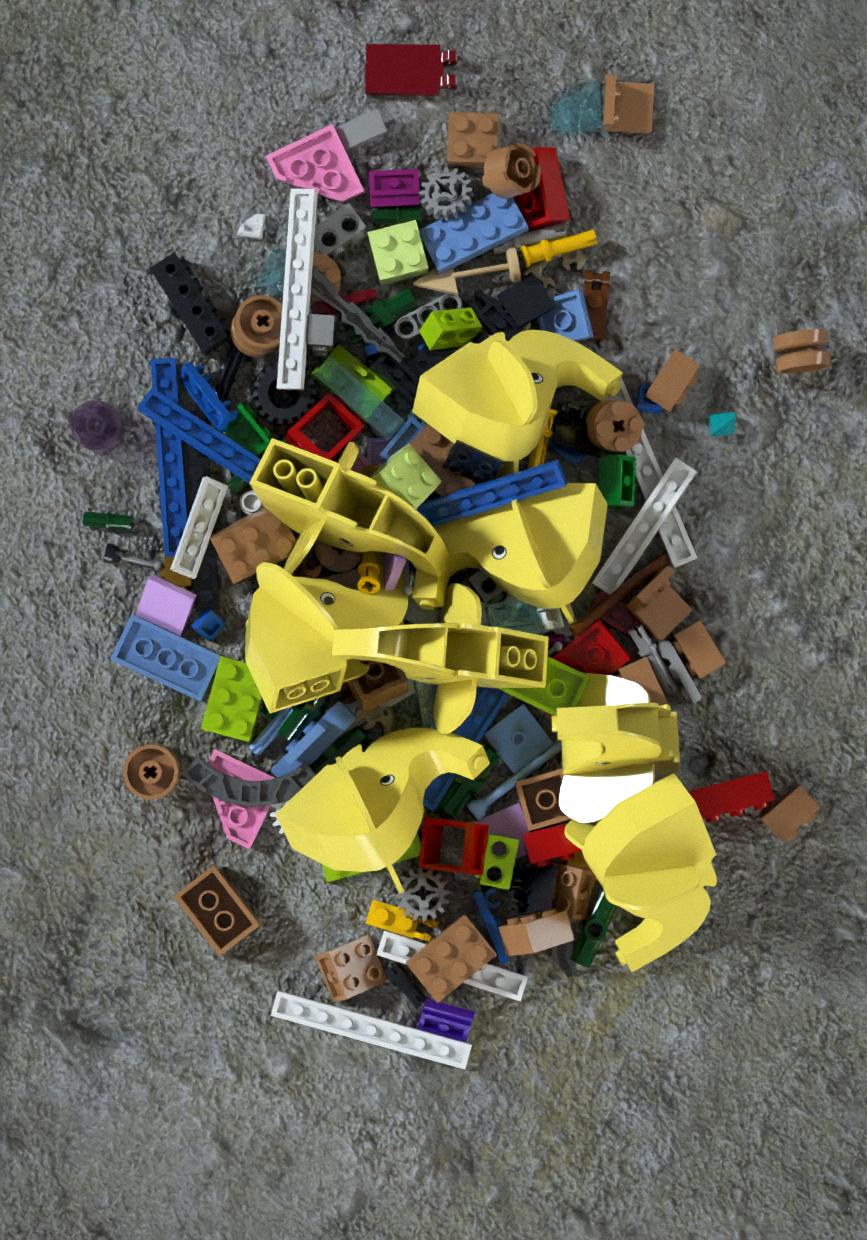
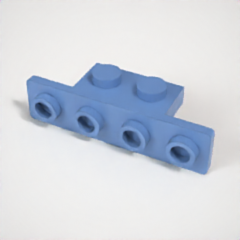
M338 701L317 723L312 721L303 730L305 735L299 741L295 738L285 748L288 753L271 769V772L278 778L295 770L304 762H307L310 766L356 720L357 716L342 701Z

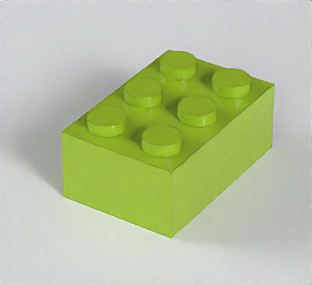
M220 656L201 726L202 730L252 742L263 698L246 663Z

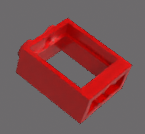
M328 393L287 431L286 441L294 447L335 462L348 443H355L363 435L365 425H363L364 422L356 413L352 414L346 409L342 399ZM329 407L352 430L325 455L301 431Z
M425 817L422 827V845L419 852V868L483 875L489 825ZM443 826L466 829L461 866L439 863Z

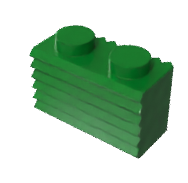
M627 455L600 456V463L597 469L599 474V490L608 503L607 507H634V496L636 495L634 492L636 490L634 487L636 485V457Z

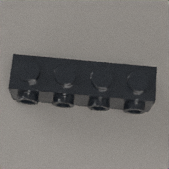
M174 252L150 267V270L205 356L229 341L227 333L230 330L223 319L218 321L213 314L217 309L210 298L206 300L203 298L200 292L204 289L197 277L191 279L187 272L191 268L183 256L178 258Z

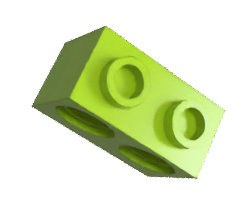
M471 307L432 311L419 332L430 350L465 346L474 340L482 325Z
M488 833L483 875H475L476 878H480L479 884L510 889L519 839ZM497 841H501L506 845V851L499 856L492 852V845ZM492 866H497L501 870V876L497 880H490L487 877V870Z

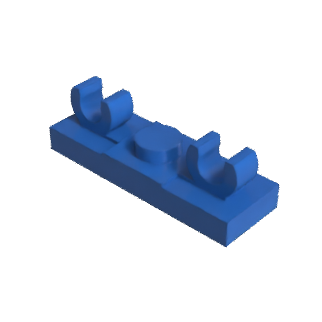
M191 362L183 364L179 381L215 429L220 433L226 431L228 423L236 420L238 411H228L231 406L230 401L221 403L216 390L209 385L211 375L201 376L205 368L203 365L194 367Z
M489 889L485 892L484 896L481 890L472 892L499 962L501 964L509 962L510 960L505 954L499 933V927L502 926L498 916L493 917L489 907L497 908L501 905L500 901L490 903L488 900L489 895L495 893L496 890Z

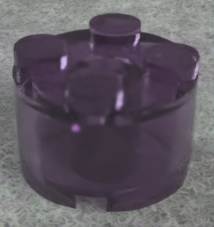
M92 400L83 403L76 409L71 423V432L75 440L83 448L95 454H102L112 451L120 444L125 436V426L121 415L113 406L106 402ZM96 422H99L102 425V430L100 432L94 430L96 428L94 425Z

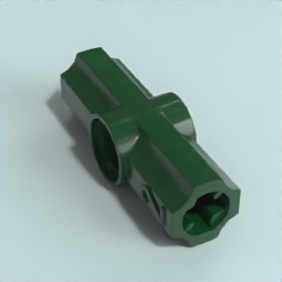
M407 288L386 301L382 300L370 306L364 314L370 319L373 326L385 331L397 322L396 320L417 309L418 304ZM359 317L350 321L357 325L365 333L366 337L372 335L365 328ZM347 324L343 326L354 345L363 340L361 335H356L353 326Z
M332 694L292 706L293 711L278 733L290 742L295 738L299 741L304 734L303 730L312 721L316 723L323 717L325 713L324 704Z
M357 725L344 735L340 741L334 742L310 767L318 774L327 764L333 765L337 763L335 758L339 756L342 758L357 745H362L364 748L371 740Z
M483 745L490 764L474 780L458 775L453 782L454 785L440 801L439 806L455 818L468 800L475 796L486 781L485 778L500 759L497 754L485 745Z
M602 890L599 892L569 958L587 968H590L618 907L606 899L605 892ZM595 922L601 924L602 930L599 935L592 936L588 933L590 924Z

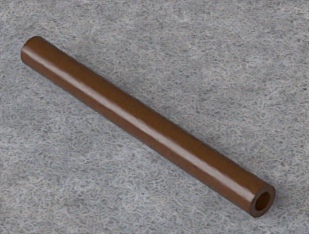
M664 553L659 554L569 627L571 633L576 637L579 636L670 562L668 556Z

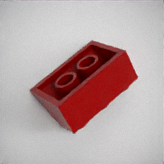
M532 148L536 155L533 157L535 163L539 164L541 169L540 182L530 192L513 197L529 228L526 232L562 224L570 220L556 148Z

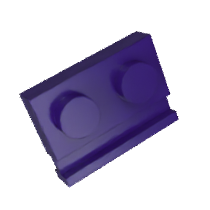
M426 998L417 1029L466 1042L475 1012L441 1002L437 1003Z

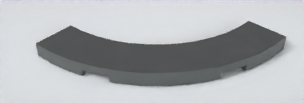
M198 756L180 772L199 790L221 801L243 806H267L289 801L317 775L307 762H304L295 770L278 778L263 781L242 780L220 772L201 756Z

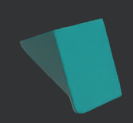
M733 412L712 414L707 419L710 437L729 435L735 431V413Z

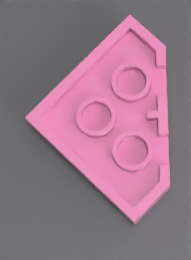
M333 124L266 155L268 163L278 181L301 189H315L318 191V195L340 203L365 193Z
M214 749L208 761L215 769L234 778L250 781H263L275 778L217 749ZM213 797L227 839L250 850L271 805H235Z

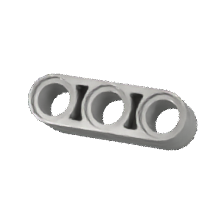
M449 293L401 317L395 325L398 339L402 342H411L421 337L422 335L419 330L425 323L421 318L423 314L445 310L443 306L447 301H454L458 306L457 309H461L462 302L459 296ZM403 324H410L414 330L411 334L404 335L400 332V327Z

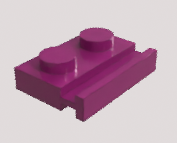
M418 169L369 171L371 209L420 207Z

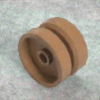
M258 295L248 298L240 305L231 322L230 329L232 341L239 351L250 357L261 358L270 356L280 347L282 319L281 302L270 296Z
M799 330L780 334L772 338L774 351L785 354L775 360L778 374L806 373L825 369L832 365L830 352L818 350L824 348L829 343L828 330Z
M149 744L138 747L129 754L124 763L123 777L126 786L134 795L141 799L155 800L167 797L175 791L181 781L180 772L182 768L180 760L172 750L165 746ZM150 768H157L155 771L157 776L154 777L149 774Z

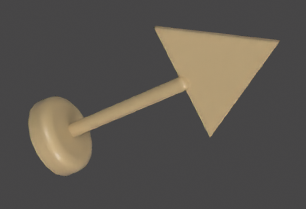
M516 248L507 249V263L455 273L452 268L442 274H439L437 268L415 281L413 286L458 295L455 279L507 269L512 282H521Z

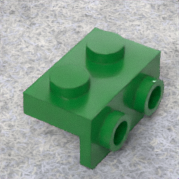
M240 403L236 409L238 411L236 420L229 422L227 430L224 432L232 441L258 457L266 451L273 435L265 425L259 427L255 422L257 415L249 405L244 408Z

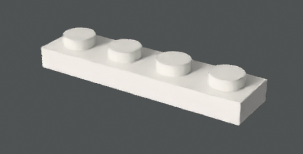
M207 476L202 478L170 570L191 579L196 578L228 488L227 485Z

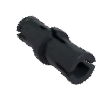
M394 961L390 965L397 973L394 974L389 967L383 972L399 987L397 990L400 993L403 992L415 1008L418 1009L422 1005L416 999V996L423 1003H425L426 998H429L415 985L414 978H409L397 964V961Z

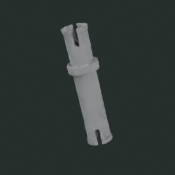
M563 222L562 224L522 233L494 247L495 256L506 253L509 248L515 247L517 252H520V246L522 245L528 247L539 244L544 239L550 242L567 237L565 224Z
M642 624L635 626L640 634L639 636L632 627L628 633L639 649L637 651L641 657H647L664 695L672 694L667 684H669L674 692L679 687L656 650L657 645L655 642H651Z

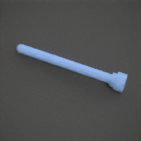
M557 740L483 799L478 798L476 801L475 799L470 801L466 806L478 821L486 815L485 812L488 811L487 807L516 786L515 782L525 779L562 750L561 740Z

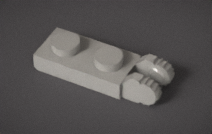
M668 640L661 641L658 645L662 658L670 660L671 665L667 667L673 678L679 677L684 685L680 690L686 701L691 699L693 703L701 700L702 696L672 643L668 642Z

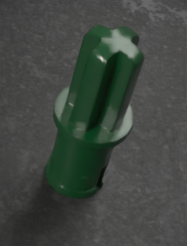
M396 207V209H375L372 212L373 224H401L416 220L417 224H421V209H399V207Z
M86 511L83 514V525L106 528V531L110 529L132 531L133 515L111 514V511H108V513Z

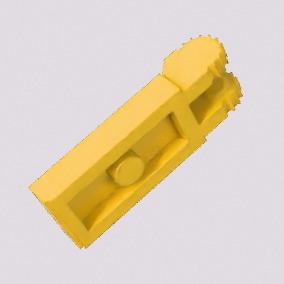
M375 899L372 900L365 924L410 938L416 937L428 942L435 938L431 934L416 931L418 922L423 923L420 917H418L416 922H413V915L410 914L408 917H404L405 909L398 910V906ZM427 918L426 923L423 924L438 928L439 922Z

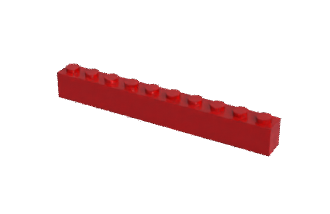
M767 771L688 791L696 802L701 817L706 820V823L721 820L720 815L728 812L730 817L744 814V808L754 806V810L769 807L768 802L775 800ZM568 823L522 834L529 864L535 863L537 868L551 864L550 859L560 857V861L575 858V852L583 851L565 836V827Z

